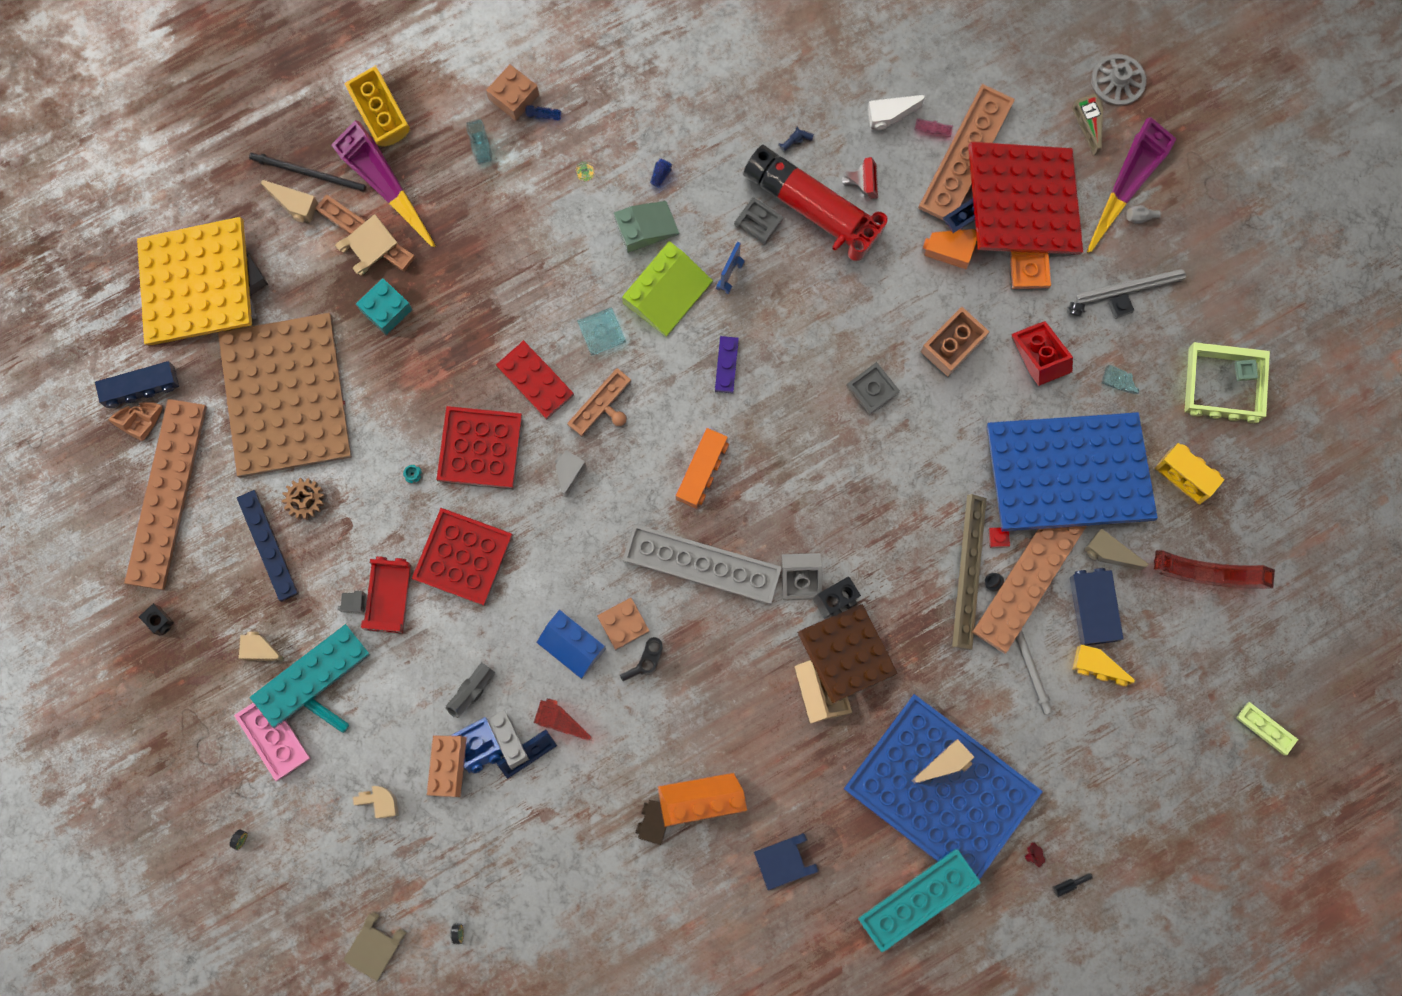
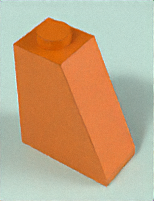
M976 229L959 230L955 233H952V231L932 232L930 239H925L923 249H926L924 256L967 269L977 241Z

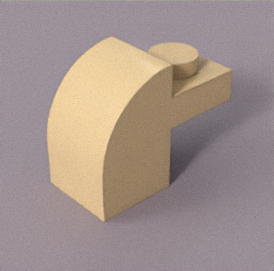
M372 786L373 794L370 791L359 792V796L353 797V804L356 806L374 803L375 818L377 819L399 816L396 797L387 788Z

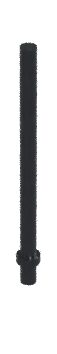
M251 152L249 155L250 160L257 161L261 165H271L362 192L366 189L364 184L269 158L266 154L259 155Z

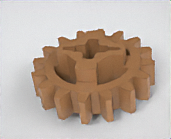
M299 478V483L293 480L292 487L286 486L288 492L282 493L286 497V499L282 500V503L287 504L284 509L289 511L290 516L293 517L295 515V518L300 520L301 516L308 520V515L314 518L315 511L321 512L318 508L319 505L324 506L321 499H324L325 495L320 494L323 489L317 487L318 483L315 481L311 484L309 478L305 482L302 478ZM307 487L311 488L314 493L308 492ZM303 496H306L307 498L303 500L304 502H301L300 500L303 499ZM293 505H299L300 511L294 509Z

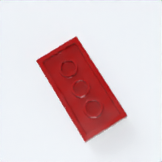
M524 340L496 364V367L546 420L574 396V393Z

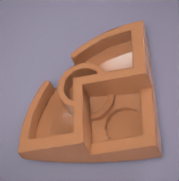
M142 402L139 403L140 407H124L108 419L122 431L143 441L154 427L163 407L157 403Z

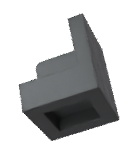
M363 591L342 593L341 606H338V610L340 612L364 613L366 594Z

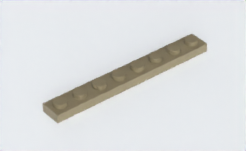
M974 494L967 495L952 643V647L972 650L974 634L972 631L975 626L987 498Z

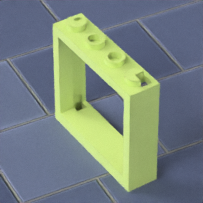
M1194 342L1188 351L1184 413H1191V416L1209 415L1213 419L1226 417L1231 421L1243 419L1249 423H1259V421L1266 417L1270 351ZM1197 356L1235 361L1256 360V363H1258V379L1256 384L1255 412L1194 405Z

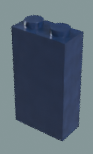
M1105 568L1094 569V572L1087 573L1086 570L1075 571V574L1070 577L1080 645L1088 646L1122 641L1124 638L1112 570L1106 571Z

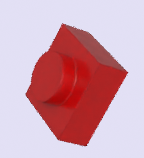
M1001 527L988 529L990 548L1010 547L1009 531L1002 532Z

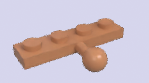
M616 368L569 420L567 425L582 437L598 418L606 412L612 417V422L615 426H623L627 421L626 415L620 411L616 412L610 405L631 383V379Z

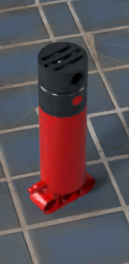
M763 144L753 153L743 171V176L761 186V188L836 237L837 240L832 246L834 251L840 248L843 243L848 245V256L851 260H861L881 236L887 224L888 218L883 212H875L870 216Z

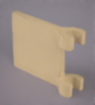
M374 214L347 238L337 242L335 246L343 253L350 247L362 261L356 264L353 269L362 276L372 264L398 243Z

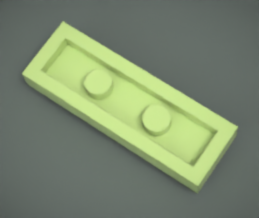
M1250 702L1244 706L1236 719L1284 756L1290 752L1298 741L1296 737Z

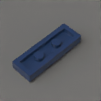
M546 729L522 745L529 760L513 769L509 767L505 757L496 762L507 779L557 746Z

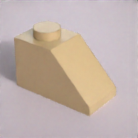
M247 632V635H240L239 659L244 661H283L281 654L265 637L259 635V632Z

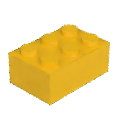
M1179 443L1171 448L1154 468L1199 505L1210 498L1225 480L1217 470L1208 467L1202 458L1196 457L1187 446Z

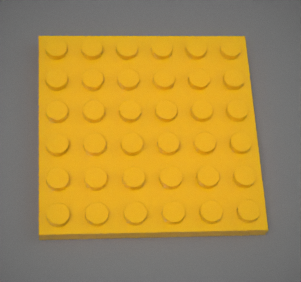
M241 217L137 238L145 345L150 346L252 325L244 220Z

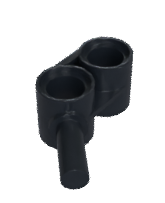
M652 637L647 640L639 663L636 664L637 667L620 674L622 681H626L640 673L641 675H652L655 673L663 652V644L659 638ZM653 642L660 645L659 650L656 652L649 650V645ZM645 661L653 663L651 670H644L642 668Z

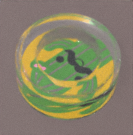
M589 162L579 163L576 167L577 177L582 181L591 180L594 176L593 165Z

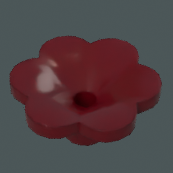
M1032 842L1027 848L1028 854L1025 855V859L1027 862L1031 861L1039 868L1045 863V857L1043 856L1042 848L1037 846L1035 842Z

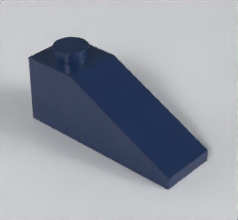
M973 198L943 217L952 233L975 221Z

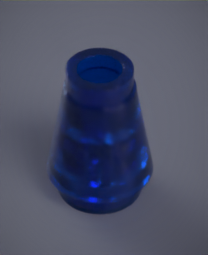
M659 158L658 162H655L650 184L660 188L672 171V164Z

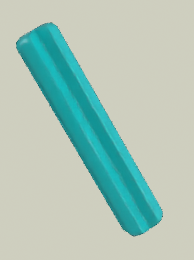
M314 699L304 705L340 732L345 733L349 728L347 722Z

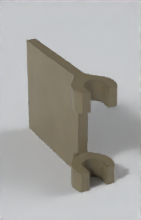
M372 912L366 918L362 929L343 961L377 982L407 932L400 928L395 932L393 938H390L373 927L380 915Z

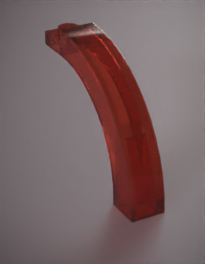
M1163 550L1155 551L1154 570L1167 577L1193 583L1232 588L1273 589L1275 569L1264 565L1209 563L1180 557Z

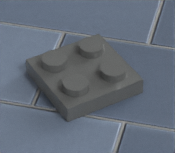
M877 362L846 385L869 415L900 393V390Z

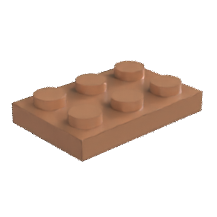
M433 735L427 795L461 797L467 737Z

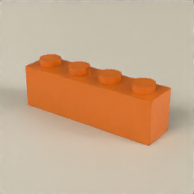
M706 428L677 491V501L696 509L699 504H703L706 498V494H704L706 487L710 488L714 477L711 476L714 470L718 471L722 460H719L721 454H726L728 450L727 436Z

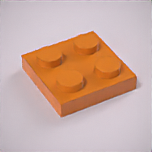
M1010 253L1012 289L1050 288L1049 253Z

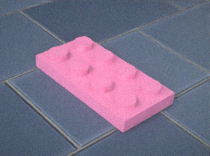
M254 703L234 715L275 781H279L311 759L287 720L274 729Z

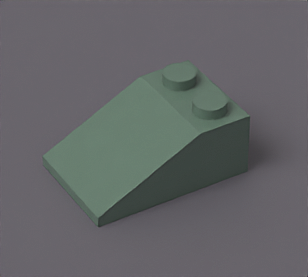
M667 201L630 206L614 212L615 223L627 253L679 235Z

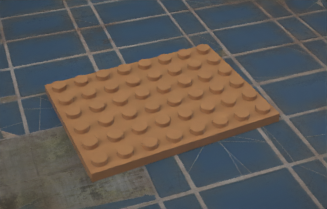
M330 313L218 332L236 473L239 478L352 457Z

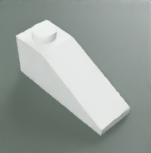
M924 95L869 101L868 115L870 128L883 130L922 107Z

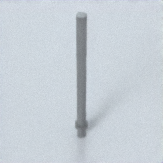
M1021 629L1016 638L1040 699L1038 702L1042 705L1046 715L1053 712L1049 703L1050 698L1045 693Z

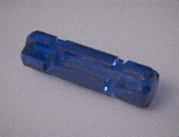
M527 105L526 107L527 116L533 117L536 115L538 118L561 119L562 113L560 109L551 110V108L539 106L534 108L532 105Z

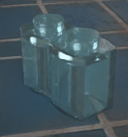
M480 119L467 122L466 130L476 162L478 164L490 162L492 160V152L483 122Z

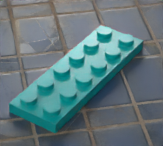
M345 624L249 698L275 729L370 654Z
M956 848L858 917V920L881 953H883L981 882Z

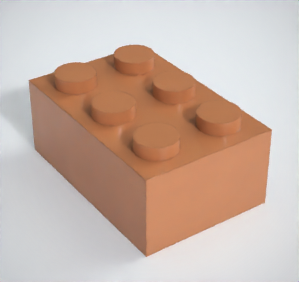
M961 307L923 345L921 353L949 377L987 338L990 331Z

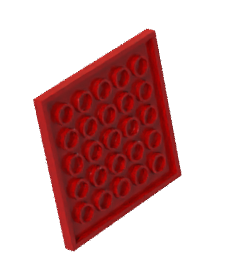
M970 142L968 144L978 250L1075 255L1083 253L1072 148Z

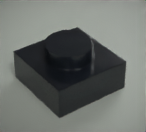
M1128 294L1109 300V305L1115 318L1134 312V307Z

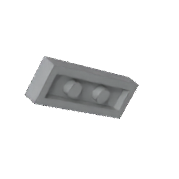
M505 710L487 719L511 769L529 760Z

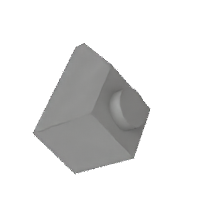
M565 450L563 454L560 453L556 458L555 466L562 495L567 497L585 469L586 463Z

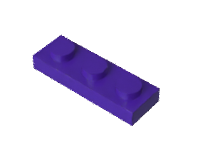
M720 336L715 392L734 393L739 342L737 337Z

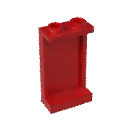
M376 556L375 559H370L371 571L365 618L361 622V628L364 631L403 634L411 564L403 558H395V561H390L386 557Z

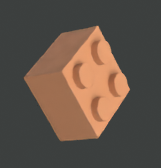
M511 64L486 89L488 99L515 121L539 96L538 85Z

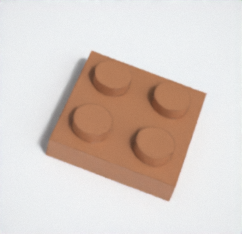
M631 597L597 615L615 650L650 632Z

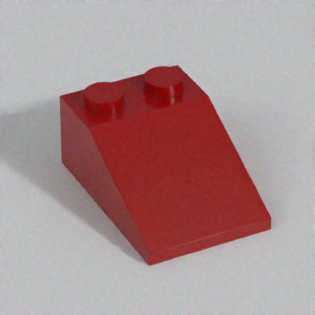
M1046 321L1012 334V338L1027 370L1038 386L1072 373L1073 356Z

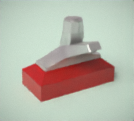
M872 157L865 158L863 165L860 166L858 171H845L844 177H842L843 185L856 184L870 199L878 198L877 164Z

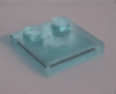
M612 307L577 320L591 356L626 342Z

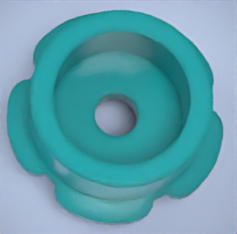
M409 465L404 469L403 476L408 483L418 482L421 479L422 471L420 467Z

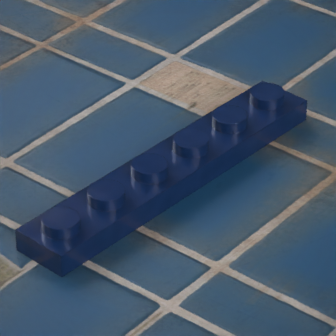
M252 490L237 497L279 601L282 602L298 595L299 593L257 492Z

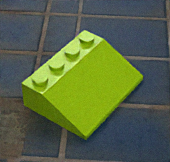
M669 241L625 292L622 300L626 307L667 337L712 284L713 280L681 249Z

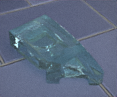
M1112 365L1106 366L1102 384L1132 394H1139L1140 391L1132 380V373L1127 374L1126 371Z

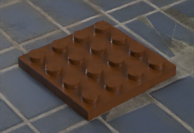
M863 604L797 632L832 704L898 674Z

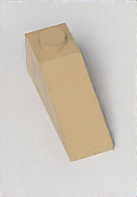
M262 180L261 184L265 190L294 220L301 223L304 221L311 223L315 208L318 205L314 196Z
M957 739L923 769L912 782H922L958 772L961 769L966 771L973 764L971 760L974 756Z

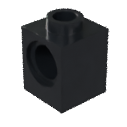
M154 603L139 616L152 633L158 636L169 632L171 625L174 624L161 607ZM161 617L160 624L155 626V619Z

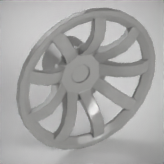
M1109 55L1101 59L1092 72L1091 80L1094 91L1102 100L1113 105H1127L1134 102L1142 95L1146 86V75L1142 66L1135 59L1127 55ZM1115 59H1124L1126 61L1117 65ZM1110 60L1113 69H1106L1102 64ZM1131 62L1138 69L1132 71L1131 67L1129 66V63ZM1098 70L1109 75L1105 78H1096ZM1141 74L1142 83L1135 82L1131 77ZM1110 81L1111 83L1101 92L1097 84ZM1129 84L1140 88L1135 95L1130 91ZM1114 86H1116L1115 100L1105 96ZM1122 87H1124L1129 99L1120 100Z

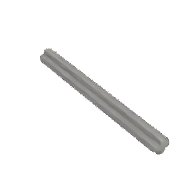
M1180 269L1080 293L1077 295V301L1080 304H1085L1181 281L1186 278L1185 271Z

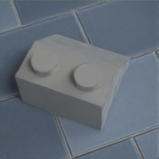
M820 553L782 554L783 599H810L822 592V562Z

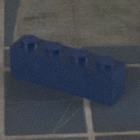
M166 361L95 381L99 403L106 408H115L121 403H133L142 397H154L156 393L172 392L174 388L179 387L175 366Z

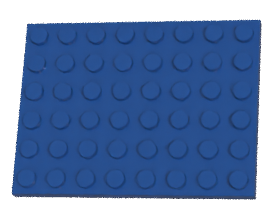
M1139 412L987 423L1002 532L1147 522L1158 519Z
M913 694L843 788L937 862L957 848L979 880L1043 792L915 694ZM957 739L974 756L971 760L973 764L966 771L961 769L958 772L922 782H912L923 769Z

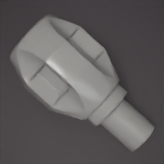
M1134 206L1127 210V219L1133 223H1144L1152 218H1160L1161 215L1160 211H1152L1144 206Z

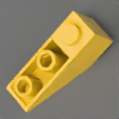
M1085 645L1077 647L1072 670L1077 671V674L1082 676L1095 675L1097 676L1096 679L1106 682L1110 679L1116 681L1115 684L1124 687L1134 683L1135 680L1102 650Z

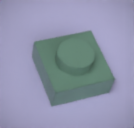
M1256 360L1235 362L1237 381L1258 379Z

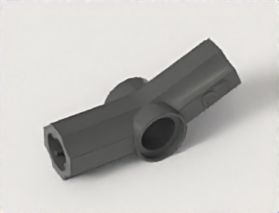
M481 662L470 678H467L461 684L457 694L446 705L445 709L453 717L459 718L471 703L474 704L480 698L484 691L483 688L494 676L495 672Z

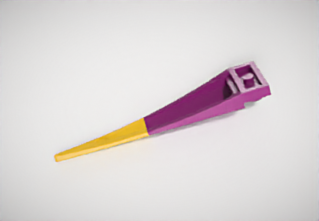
M1151 117L1146 118L1139 133L1135 135L1087 252H1091L1125 205L1169 154L1176 141L1173 135Z
M355 120L334 141L332 147L340 158L372 186L430 246L435 247L433 240L373 137L368 134L360 121Z

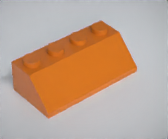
M734 773L658 786L665 827L747 811L744 791Z

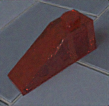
M549 698L546 701H540L533 723L592 741V737L561 706L557 705L558 701Z

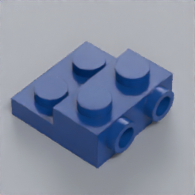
M486 717L450 735L467 737L464 768L468 773H478L483 770L484 765L488 763L495 764L503 756Z

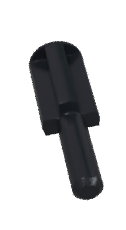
M1088 873L1075 880L1069 879L1053 886V891L1059 898L1077 889V885L1092 879L1093 876L1091 873Z

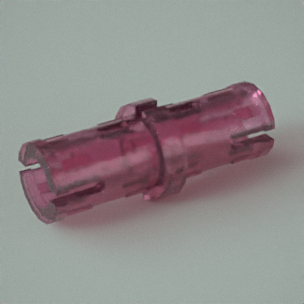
M917 118L915 130L930 132L931 135L940 134L951 137L953 125L938 123L937 120L927 121Z

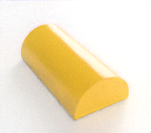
M376 65L344 83L377 145L389 146L395 144L409 133L410 127Z

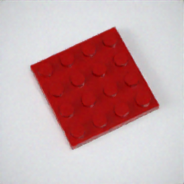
M446 406L436 480L439 482L513 489L522 413Z
M440 508L412 580L485 606L513 534Z

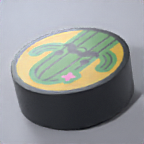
M241 829L237 830L230 840V847L239 850L244 845L248 833Z
M461 923L453 924L451 928V941L453 944H462L464 937L463 925Z

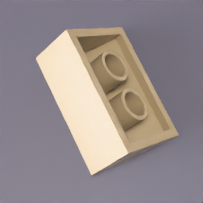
M811 660L795 666L810 723L852 713L848 697L832 704Z

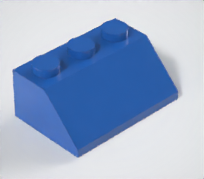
M558 610L549 621L536 642L581 679L606 650V647L561 610Z

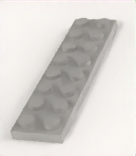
M633 524L623 561L770 605L782 568L781 566L637 524Z

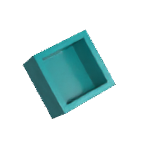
M383 278L356 303L359 310L385 335L413 310L409 302Z

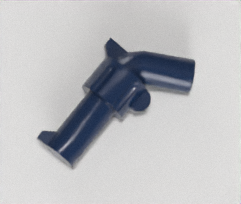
M796 127L795 131L789 135L790 138L783 144L779 143L778 145L785 152L794 143H802L803 138L812 141L814 134Z

